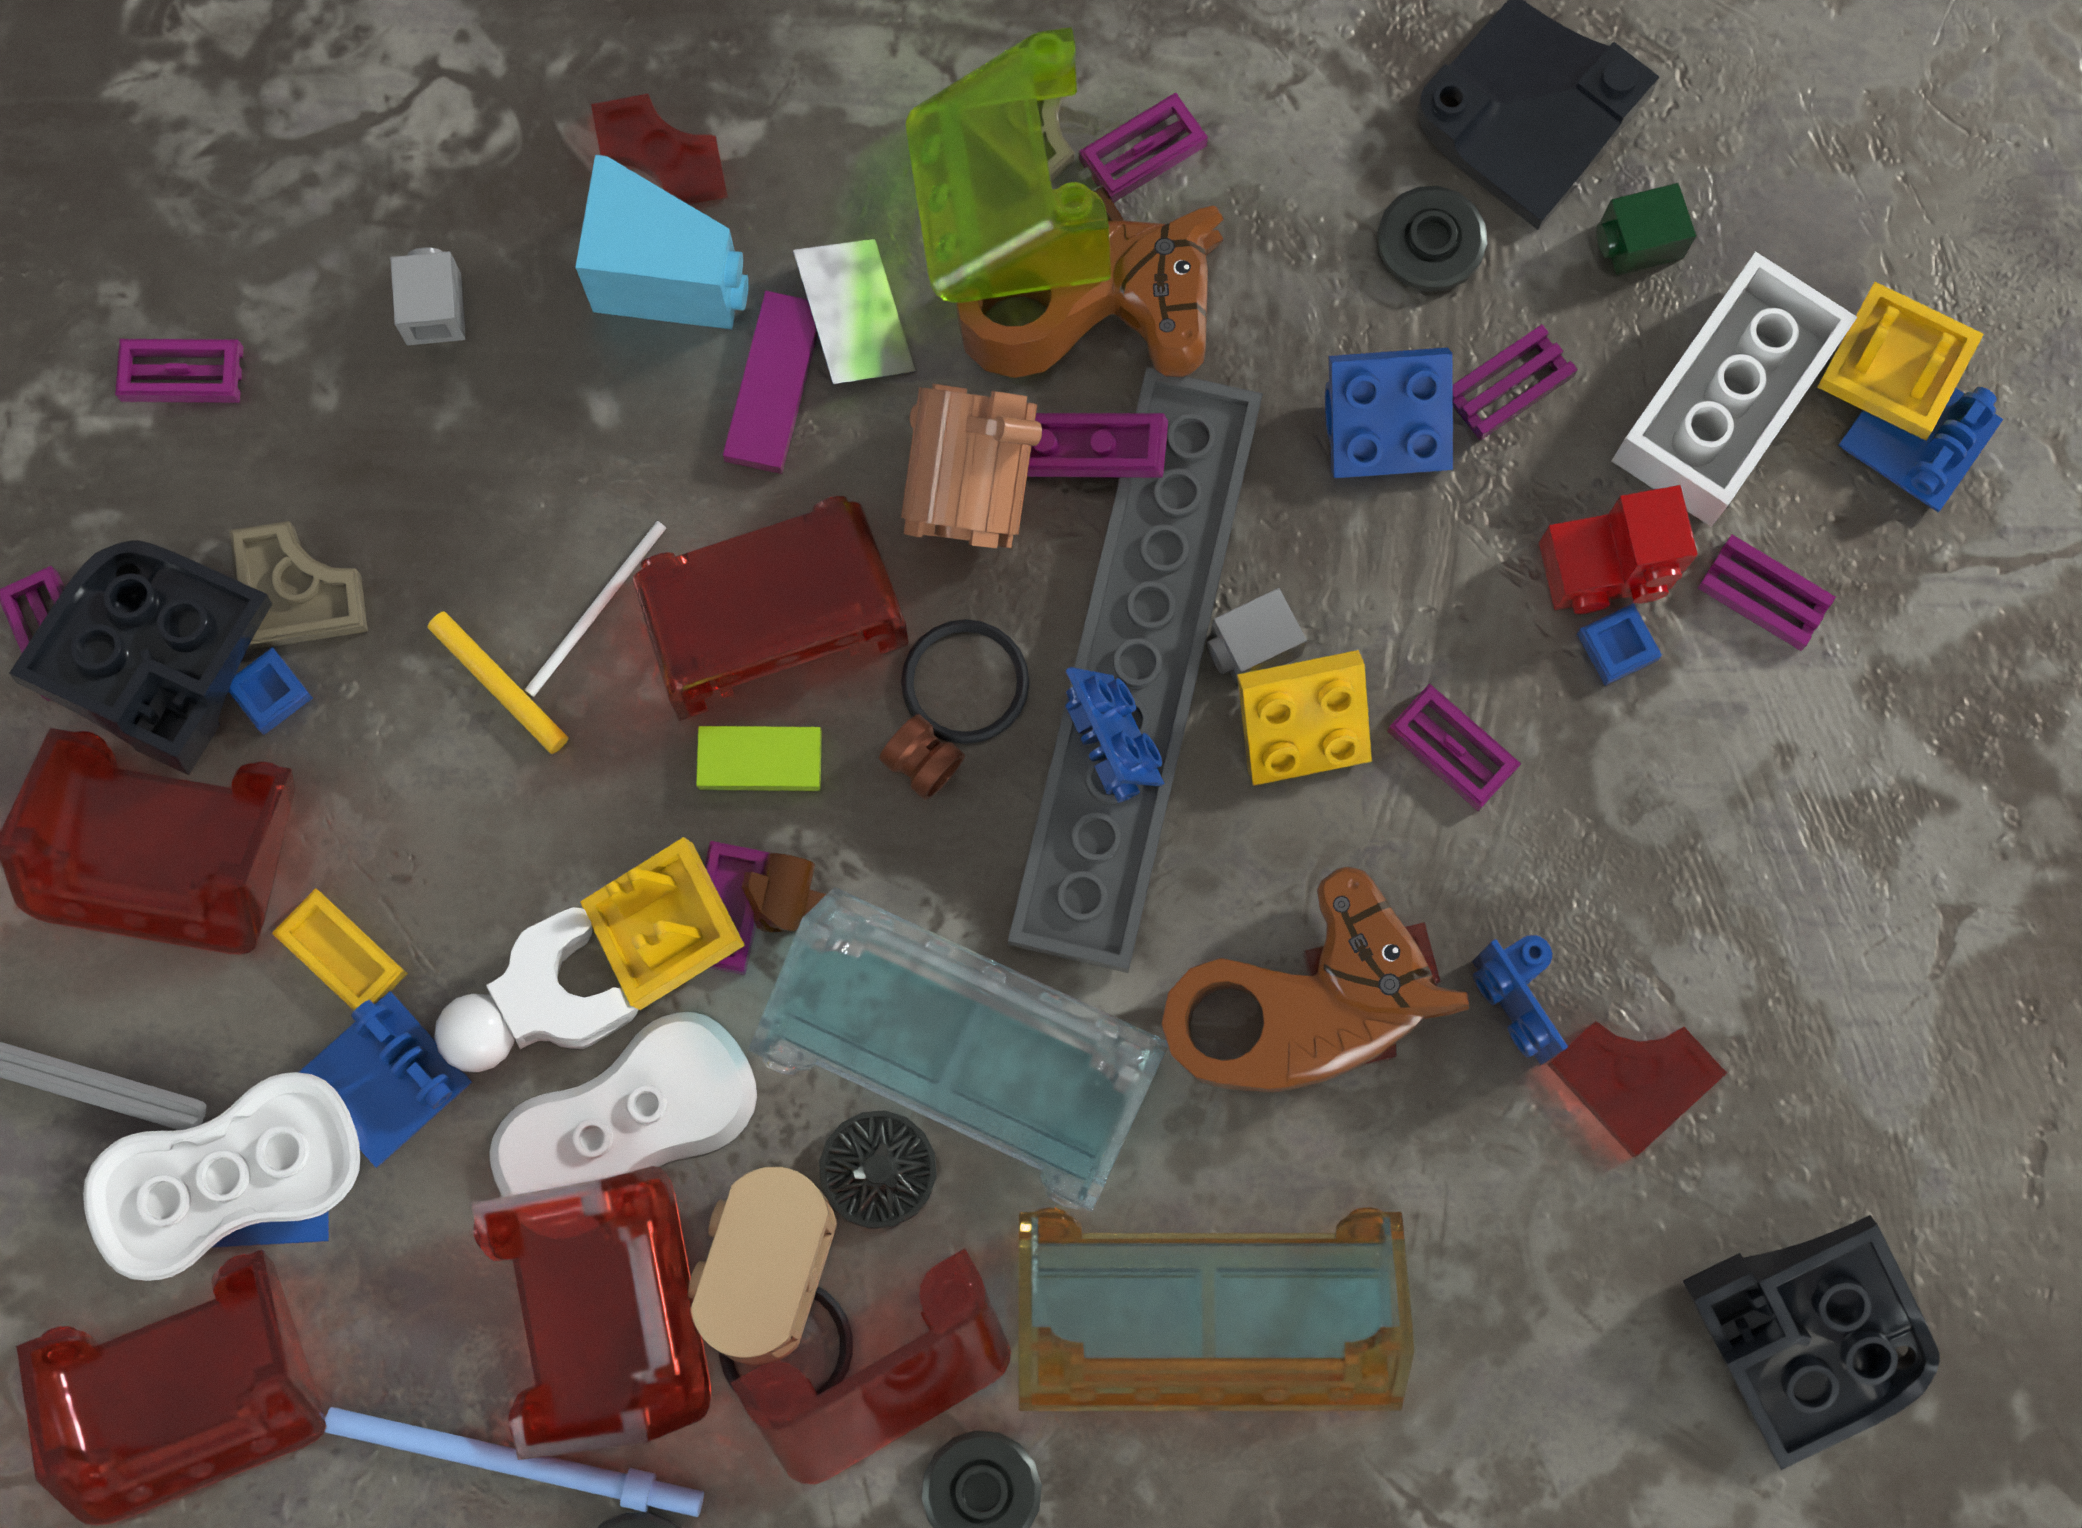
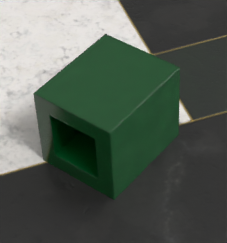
M1679 182L1611 199L1596 229L1600 251L1605 258L1611 257L1617 276L1684 259L1696 238Z

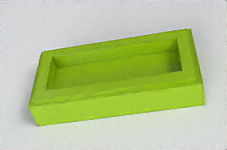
M698 726L696 786L698 790L820 791L821 727Z

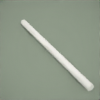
M656 521L524 689L530 696L534 697L666 530L662 523Z

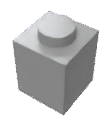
M425 247L411 250L407 256L391 257L394 322L406 345L466 340L462 276L451 252H442L436 248Z
M1277 588L1214 618L1210 633L1212 640L1207 642V648L1220 674L1223 675L1230 672L1238 687L1237 674L1281 666L1301 657L1307 639L1280 588Z

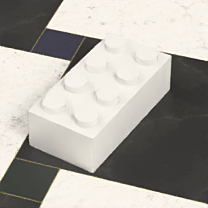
M1755 252L1630 430L1611 461L1653 489L1681 485L1687 511L1712 527L1853 325L1857 316Z

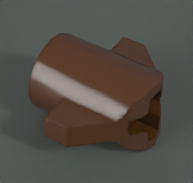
M769 853L767 854L763 875L755 872H745L741 888L754 912V922L758 929L770 933L796 931L801 928L802 924L824 909L827 894L810 889L815 863L792 855Z

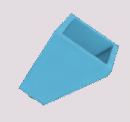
M595 155L575 267L592 311L595 313L732 330L735 310H745L749 279L748 275L742 274L743 253L735 251L730 229L608 156Z

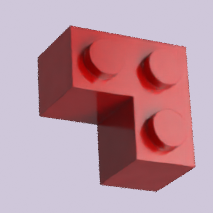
M1681 485L1621 495L1609 514L1549 525L1539 541L1554 610L1573 607L1575 614L1600 611L1610 606L1609 600L1632 596L1633 603H1647L1664 598L1669 595L1668 590L1672 589L1675 583L1682 578L1683 573L1698 555Z

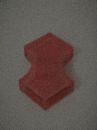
M649 94L591 104L601 156H608L621 165L634 167L647 173L659 183L663 190L689 205L728 197L716 136L712 134H689L670 126L655 111Z

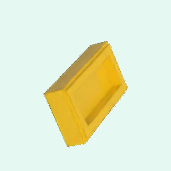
M316 888L272 932L282 944L353 1010L367 1000H371L376 1004L408 974Z

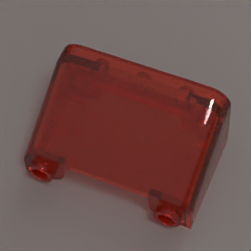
M846 496L827 498L814 505L813 512L679 556H675L671 552L653 555L640 563L641 570L632 579L667 696L679 721L708 712L705 699L711 697L716 689H719L722 698L734 695L732 689L734 686L848 649L850 656L861 653V641H866L867 644L877 643L880 654L909 645L906 621L863 506L859 502H848Z
M50 728L0 831V861L12 898L17 907L27 915L52 924L226 954L242 955L250 953L256 948L264 927L295 793L292 769L279 767L273 763L263 761L241 765L236 770L231 788L118 769L112 750L100 736L88 731L73 732Z
M650 1166L471 1203L474 1217L473 1232L477 1245L493 1261L513 1260L535 1380L534 1386L524 1389L517 1395L508 1416L509 1430L514 1438L518 1460L648 1443L694 1424L706 1416L711 1401L709 1372L702 1336L699 1334L691 1315V1306L694 1299L688 1297L691 1276L676 1196L672 1182L663 1169Z
M965 1248L936 1264L925 1274L920 1284L919 1300L923 1309L920 1315L929 1331L820 1395H817L809 1378H806L798 1368L785 1362H771L762 1365L731 1383L747 1414L790 1478L802 1484H817L826 1481L994 1383L1005 1373L1010 1363V1344L984 1282Z
M263 1249L250 1254L234 1256L227 1260L213 1274L211 1283L216 1299L110 1341L99 1344L91 1335L84 1331H79L70 1326H60L44 1332L38 1338L16 1346L35 1479L77 1520L84 1524L105 1525L127 1519L306 1447L317 1441L324 1434L327 1426L322 1403L275 1265Z

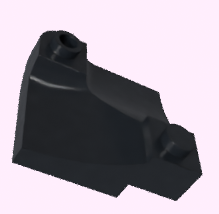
M1507 0L1457 58L1449 65L1444 64L1426 84L1421 93L1417 114L1426 136L1444 156L1516 214L1539 230L1610 149L1614 138L1649 100L1660 76L1615 42L1610 46L1596 42L1561 25L1524 0ZM1451 96L1458 101L1459 105L1447 107L1440 101V98Z
M140 540L117 543L95 553L76 572L9 674L17 684L97 724L133 746L137 752L189 775L221 725L218 718L233 678L253 637L271 608L272 602L266 593L163 547Z
M1871 1215L1828 1234L1783 1249L1748 1257H1742L1741 1253H1738L1683 1280L1709 1334L1781 1470L1899 1413L1926 1391L1937 1373L1940 1362V1353L1878 1224ZM1900 1346H1908L1906 1354L1898 1358L1895 1349Z

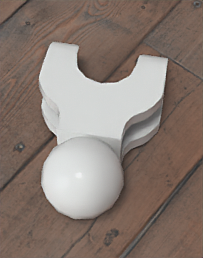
M573 907L564 910L521 932L512 948L510 963L504 975L486 985L491 996L471 993L455 998L443 1009L436 1021L434 1038L439 1053L449 1065L467 1072H481L494 1068L507 1057L514 1041H516L520 1049L537 1041H550L564 1048L585 1049L634 1019L639 1009L630 1006L622 988L614 987L603 993L583 998L569 994L559 984L558 975L562 962L577 949L586 945L592 936L593 928L585 909Z

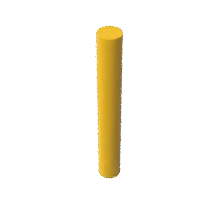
M445 611L437 614L429 622L427 628L550 754L556 753L566 744L569 737Z

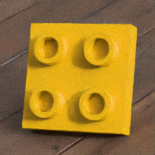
M1874 282L1856 315L1857 319L1846 333L1817 388L1926 441L1984 334L1884 285Z
M1359 650L1237 674L1247 769L1253 786L1372 762L1365 664Z
M684 837L580 901L630 1006L639 1010L647 1007L745 946L693 843Z

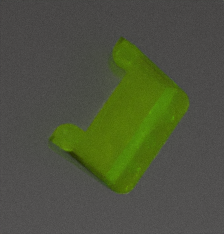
M1072 27L1042 31L1030 35L915 106L907 116L906 132L929 282L934 293L943 300L954 303L969 302L1102 282L1111 278L1109 224L1105 204L1097 193L1082 183L1069 182L1058 189L1052 190L1037 101L1072 96L1077 93L1076 46Z

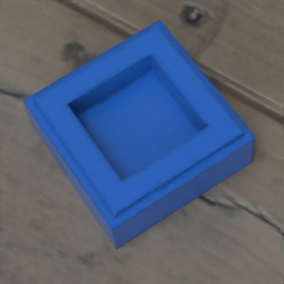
M1634 603L1580 628L1577 632L1583 647L1605 686L1657 662L1662 657Z
M273 647L237 673L228 691L263 735L313 699Z

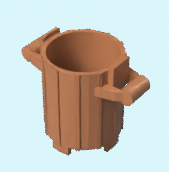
M933 384L932 389L919 387L917 404L912 407L910 412L913 436L901 518L906 519L904 534L915 537L929 535L968 540L969 545L1012 548L1013 535H1019L1031 446H1036L1042 436L1041 424L1035 421L1037 404L1026 403L1027 396L992 391L991 397L966 394V388Z

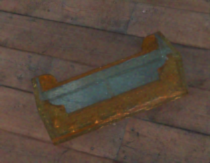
M1050 1207L1042 1208L1035 1212H1019V1411H1402L1415 1352L1402 1212H1383L1380 1209L1371 1207L1359 1208L1350 1212L1347 1217L1337 1224L1335 1233H1082V1225L1079 1220L1070 1216L1062 1209Z

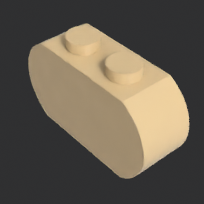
M765 1167L753 1170L734 1182L727 1201L720 1199L713 1210L708 1234L714 1237L707 1261L700 1260L696 1264L688 1287V1297L694 1299L691 1306V1315L702 1338L714 1349L739 1363L747 1365L770 1364L788 1356L799 1346L838 1224L835 1212L828 1199L803 1174L784 1167Z

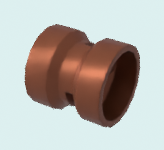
M920 714L909 719L893 735L879 756V760L892 772H902L910 777L911 789L924 800L932 797L945 785L965 758V754L952 742L941 743L938 741V738L934 736L933 726Z

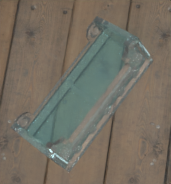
M834 887L802 918L748 1051L763 1057V1062L769 1068L782 1074L794 1075L798 1073V1070H810L815 1065L1041 1170L1040 1180L1047 1188L1046 1192L1050 1199L1067 1208L1079 1209L1082 1207L1093 1212L1169 1046L1166 1040Z

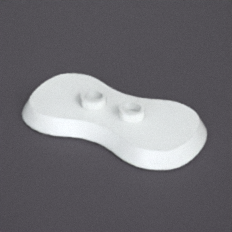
M678 1012L652 1021L634 1036L616 1061L599 1076L578 1087L546 1093L528 1099L515 1107L503 1119L492 1138L489 1151L492 1173L501 1195L516 1217L539 1235L550 1238H570L595 1229L612 1215L634 1185L656 1168L679 1159L716 1151L728 1145L743 1131L754 1113L757 1101L756 1082L750 1064L731 1034L707 1015L695 1012Z
M298 1072L271 1076L250 1088L221 1115L204 1124L185 1130L145 1131L131 1134L117 1140L101 1152L90 1166L85 1178L83 1191L84 1210L92 1238L105 1261L117 1273L130 1279L144 1281L172 1277L193 1265L219 1240L238 1229L261 1222L310 1219L332 1209L348 1194L359 1173L360 1148L357 1132L344 1101L337 1091L325 1080L312 1074Z

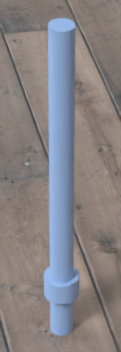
M335 1407L329 1409L324 1422L325 1433L621 1500V1507L647 1512L650 1506L698 1517L703 1504L704 1491L656 1481V1473L630 1468L628 1473L625 1474Z

